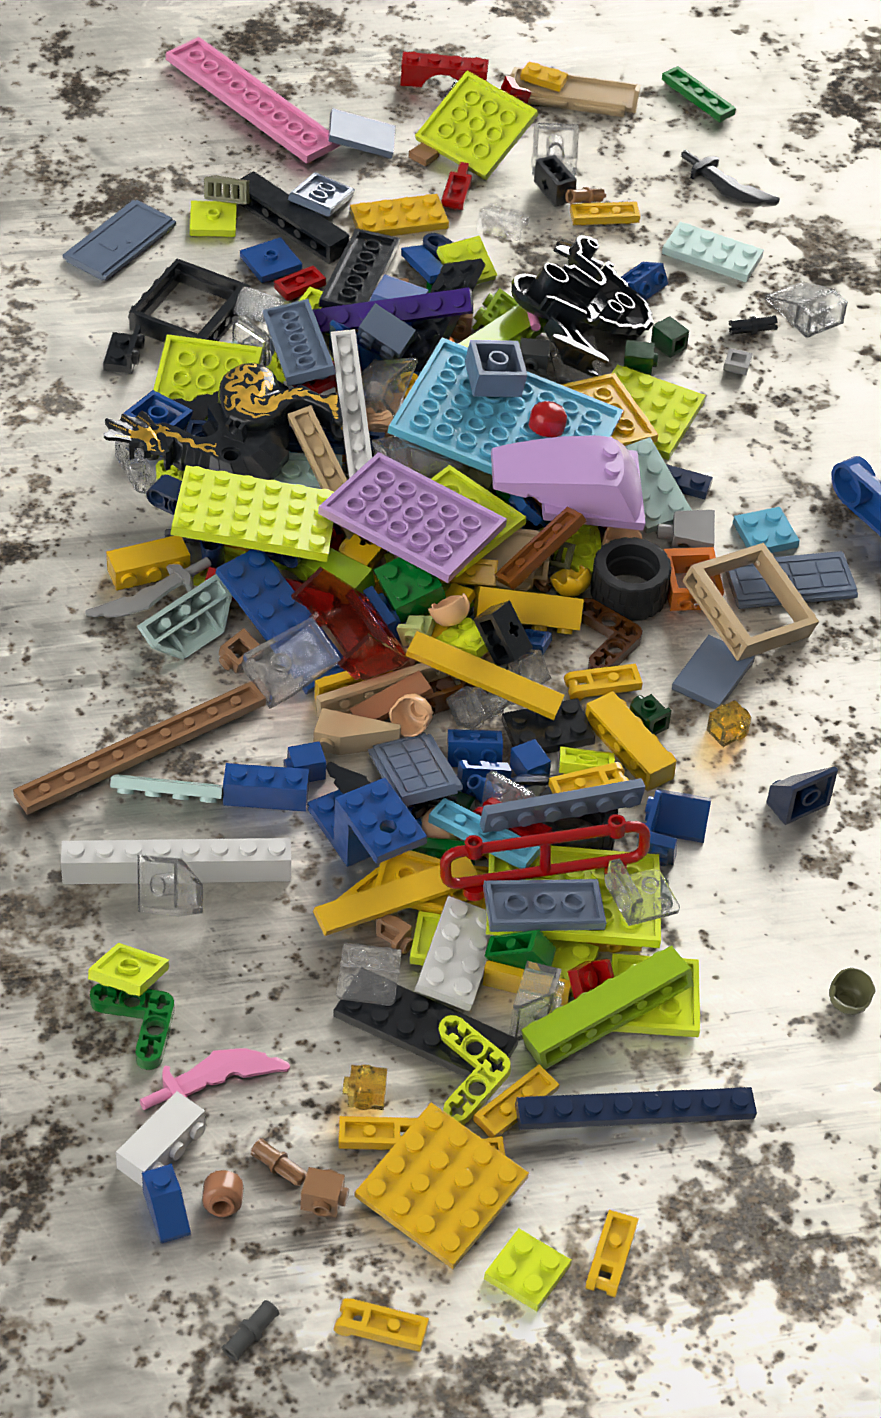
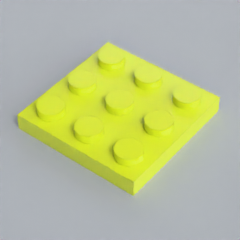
M612 953L611 966L614 977L625 972L632 965L639 964L651 956ZM683 958L691 968L692 987L612 1032L699 1037V959Z

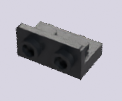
M140 325L135 326L133 334L113 332L103 361V371L132 374L134 365L139 364V349H143L145 344V335H141Z

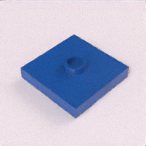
M281 237L240 250L241 259L261 283L300 271L303 267V263Z

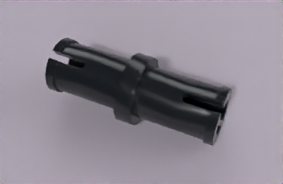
M776 315L760 318L750 316L749 319L729 320V326H731L729 327L730 335L743 333L755 335L760 331L777 330L778 325H775V323H778Z

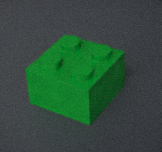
M400 557L374 569L379 586L392 610L398 615L401 624L407 622L409 615L419 616L429 611L428 608H432L433 603L438 604L446 598L443 586L436 576Z

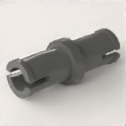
M264 1300L248 1320L244 1319L239 1324L240 1329L222 1346L223 1352L231 1360L238 1361L253 1342H258L263 1337L262 1332L280 1314L276 1306L270 1301Z

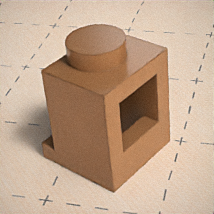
M243 628L220 646L219 662L227 671L232 669L235 673H238L251 661L259 658L262 646ZM235 654H239L241 657L238 659Z

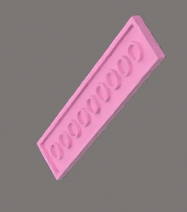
M200 37L166 52V60L305 163H309L340 147V144L328 141L329 131Z

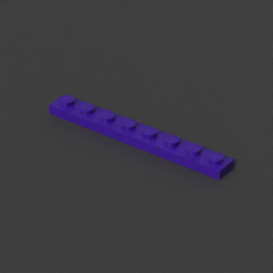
M470 288L313 309L321 333L328 334L332 320L353 330L359 329V326L375 303L404 323L473 314L472 290Z

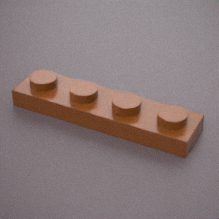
M567 506L494 574L498 582L512 590L522 584L534 570L539 568L549 556L557 551L565 541L587 522L583 514Z

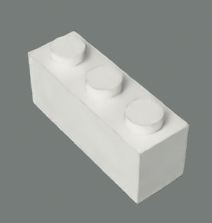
M176 1091L116 1151L117 1169L142 1186V1172L166 1166L173 1160H178L183 1155L186 1147L193 1140H198L203 1135L206 1129L205 1110Z

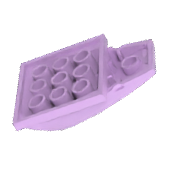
M563 436L511 443L492 448L493 489L520 497L536 498L542 503L543 520L552 521L568 506L583 514L587 521L586 525L644 530L646 523L638 452L628 450L618 440L605 436Z

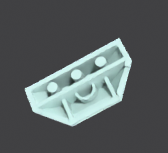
M215 574L139 624L137 628L152 649L184 660L225 632L232 595L217 574Z

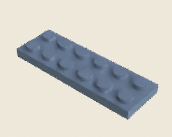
M308 299L262 310L263 318L287 386H298L307 381L326 379L330 375L336 374L334 364Z

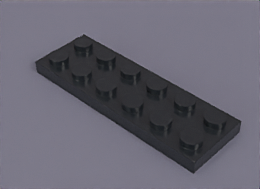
M355 228L319 299V307L327 308L370 302L374 290L384 274H386L399 247L400 238Z
M481 258L444 264L430 293L470 288L473 292L486 264ZM461 315L415 321L412 327L416 330L413 341L397 364L394 363L392 368L400 372L422 371L441 338L449 340Z
M361 968L333 1010V1017L466 1078L476 1068L442 1041L439 1033V1024L446 1016L455 1015L462 1018L506 1054L509 1059L518 1045V1038ZM456 1025L454 1028L448 1026L447 1035L451 1033L456 1034L462 1043L464 1038L458 1033V1026ZM472 1042L467 1046L466 1051L470 1055H479L483 1051V1045L479 1042ZM488 1054L486 1060L491 1063L492 1072L496 1070L502 1072L503 1062H500L498 1065L490 1060Z

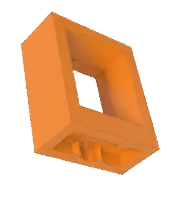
M714 547L663 549L667 553V557L670 558L672 567L667 595L670 611L702 610L698 604L694 605L697 602L687 588H678L675 574L687 573L691 565L716 558ZM720 574L710 577L723 596L724 588Z

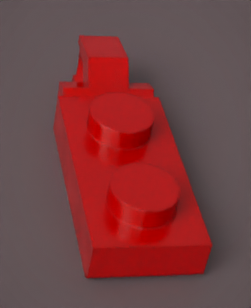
M460 162L457 172L450 171L441 200L443 207L464 209L472 183V175L468 174L469 163Z

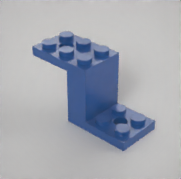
M386 778L342 794L338 789L307 802V810L347 867L372 857L376 864H379L427 844V835Z

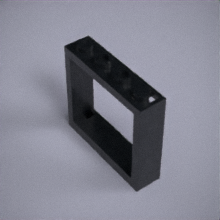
M176 258L169 267H166L164 273L153 282L149 290L142 294L140 300L131 306L128 315L130 330L134 331L135 326L140 325L141 334L164 343L167 334L219 341L251 304V285ZM179 283L227 300L198 334L150 316Z

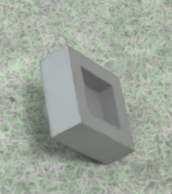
M729 348L723 370L747 375L753 353Z

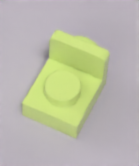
M409 615L406 624H398L396 629L402 645L409 646L416 631L431 637L436 622L432 616Z

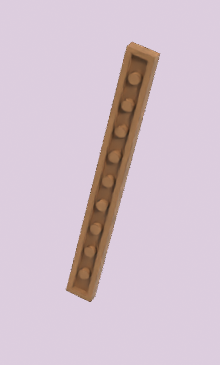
M250 681L13 789L14 797L28 815L266 705V697Z

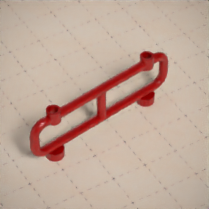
M615 814L609 817L608 824L503 840L483 842L481 837L471 835L465 839V845L453 847L443 854L440 860V878L442 883L449 888L463 889L464 897L470 901H480L484 898V881L525 880L604 868V875L608 879L621 880L627 874V864L638 862L648 854L650 831L642 822L626 821L622 815ZM631 832L639 834L638 848L632 852L551 864V844L603 836L620 839L624 837L625 833ZM540 846V866L460 878L452 876L451 863L457 858L467 857L470 860H477L483 854Z

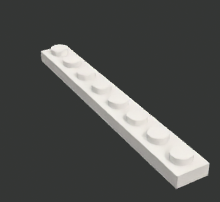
M355 329L331 332L349 478L372 458Z

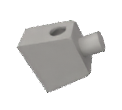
M715 510L676 511L673 516L672 525L658 524L657 539L671 540V549L714 547Z

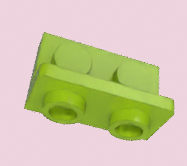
M501 288L494 295L489 293L482 303L485 307H480L473 317L476 321L472 328L476 330L481 324L484 326L488 325L517 306L518 303Z

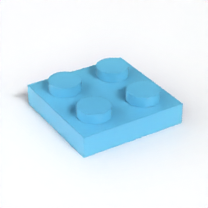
M781 507L740 514L733 518V524L746 548L764 543L771 553L798 548L800 540Z

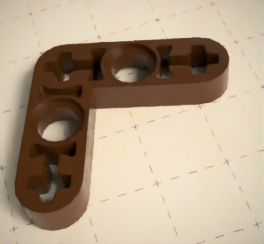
M584 599L581 622L608 638L589 657L588 669L619 666L641 644V627L594 599ZM610 620L613 621L615 625L606 626L602 622ZM617 647L622 652L612 653L609 651V648Z

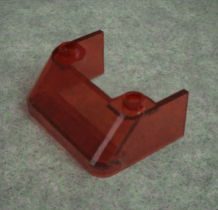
M322 567L317 569L291 595L293 600L309 609L312 613L310 618L318 627L325 626L330 629L346 652V655L337 664L355 680L360 678L365 681L403 667L410 660L409 657L405 656L406 651L370 601L359 590Z

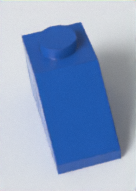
M172 1164L142 1172L143 1194L160 1243L191 1235L182 1191Z

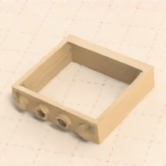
M764 543L691 565L682 580L737 661L808 638L819 623L814 612L807 605L800 592L795 588ZM753 563L795 623L750 637L710 577Z

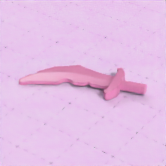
M246 1048L214 1050L211 1055L191 1070L176 1078L170 1073V1066H164L163 1089L139 1099L142 1109L146 1110L168 1100L176 1091L187 1097L206 1088V1085L213 1086L225 1083V1080L232 1075L248 1078L274 1072H288L290 1065L280 1058L267 1057L266 1053Z

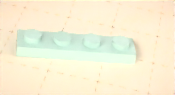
M120 774L111 776L110 788H118L117 793L134 794V790L145 791V796L161 797L162 793L173 794V799L189 800V796H198L201 802L216 803L217 799L223 798V785Z

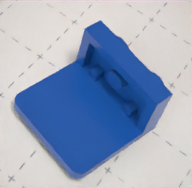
M656 790L654 797L649 796L645 808V821L647 822L644 824L650 831L648 854H659L660 866L674 865L677 855V839L654 833L662 805V791Z

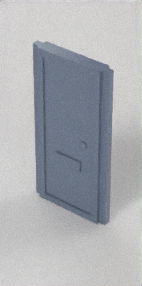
M133 200L65 252L63 259L94 277L106 281L175 227L176 221L172 217L138 200Z
M842 551L774 557L806 603L858 597L856 584ZM753 563L725 572L738 609L782 605Z
M421 733L415 737H405L373 745V748L368 749V753L382 778L388 780L405 806L457 794L458 790L463 789L460 780L431 734Z

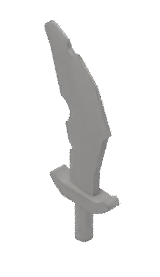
M208 557L186 569L180 564H170L167 566L170 576L157 582L154 586L141 589L134 596H124L103 605L87 609L85 613L90 617L105 616L107 618L123 617L150 609L164 596L181 585H184L188 592L191 591L194 587L192 577L209 568L212 564Z

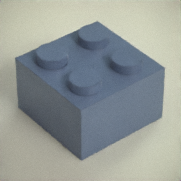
M375 303L359 326L357 338L360 339L359 343L369 350L373 348L380 353L379 356L386 362L391 363L393 361L397 364L412 343L416 330Z
M470 340L465 358V366L473 396L522 397L528 375L519 342Z

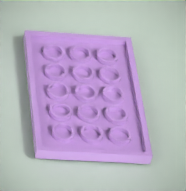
M379 452L319 506L318 510L319 515L447 583L506 527L507 521L506 518Z

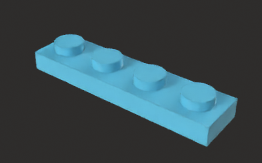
M443 798L429 814V823L464 841L471 835L481 837L483 842L521 837L507 829L483 833L480 827V815L446 798ZM540 846L490 854L521 869L529 867L539 856Z

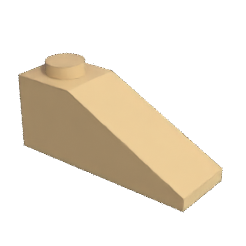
M322 708L314 729L313 742L320 741L324 753L344 755L365 752L373 748V745L400 739L401 725Z

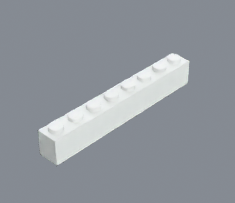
M291 838L62 841V883L133 884L291 881Z

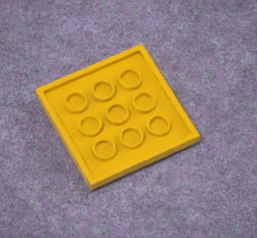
M431 1102L356 1189L355 1197L451 1269H454L528 1179L529 1172Z

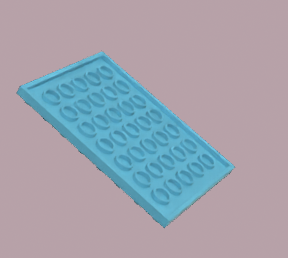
M441 338L391 421L387 432L492 475V448L511 443L551 438L538 435L529 428L531 409L538 402L553 401L561 405L565 410L567 424L564 433L558 437H611L622 416L623 409L530 372H527L528 376L522 397L473 396L465 366L468 348Z

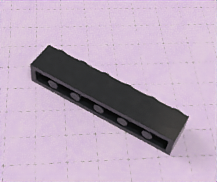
M255 171L240 178L249 181V204H240L241 206L329 265L341 258L349 242L350 234L315 211L288 200V193Z

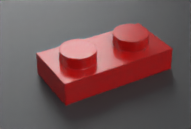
M314 265L274 281V289L286 301L304 295L309 287L318 289L326 285V277Z

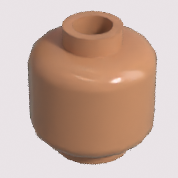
M219 1170L209 1174L203 1185L202 1202L204 1208L217 1217H227L235 1214L241 1208L243 1202L244 1186L242 1179L237 1174L227 1170Z

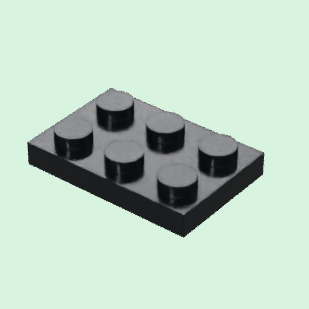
M578 698L562 701L554 720L527 708L502 713L501 721L512 747L536 739L543 751L549 754L559 752L560 747L578 748L595 744L596 737Z

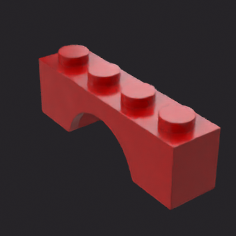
M415 51L403 52L400 86L422 88L428 79L438 75L450 76L459 81L466 71L487 81L489 59L461 57L458 55H439L437 53L426 54Z

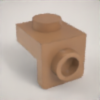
M388 914L377 918L376 935L391 943L390 959L397 961L402 954H407L412 947V926L396 915Z

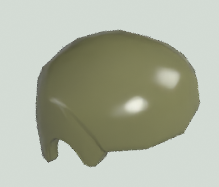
M850 967L837 973L831 982L828 996L832 1005L840 1012L857 1015L864 1012L871 1004L876 988L868 974L861 969Z

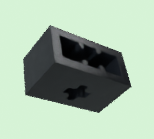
M555 154L536 159L534 183L555 207L567 204L566 192L569 189H576L577 179Z
M510 601L491 606L473 619L497 666L514 662L533 648Z

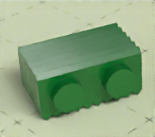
M540 929L490 936L484 956L489 961L534 972H544L545 970L548 972L552 966L556 946L540 932Z

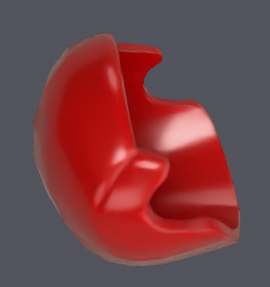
M553 401L538 402L534 405L529 419V428L543 437L551 438L561 436L564 433L567 424V414L561 405Z

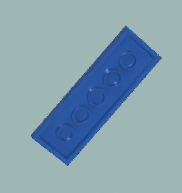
M251 549L217 567L215 572L306 695L315 690V680L350 669L349 663L264 551Z

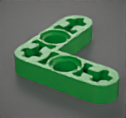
M100 983L92 987L90 991V1005L96 1012L143 1019L136 1045V1062L140 1068L145 1070L158 1068L163 1061L175 1013L173 996L168 992L147 989L141 996L130 995L125 991L111 986H103ZM102 995H107V996H108V997H105L104 1001H100V1000H99V999L102 998ZM117 996L119 997V1004L115 1003V1001L117 1002ZM128 998L140 1000V1003L134 1007L127 1006L124 1002ZM161 1003L166 1004L163 1006V1009H157ZM152 1026L163 1028V1032L158 1035L149 1034L147 1030ZM149 1045H153V1054L150 1058H146Z

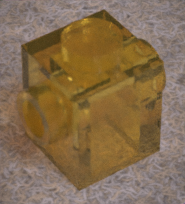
M733 700L726 705L718 706L709 713L707 731L722 747H725L735 741L744 739L748 735L752 717L745 708H742L736 700Z
M351 1065L350 1077L344 1076L343 1094L348 1095V1107H354L359 1110H384L388 1068L373 1067L371 1065Z

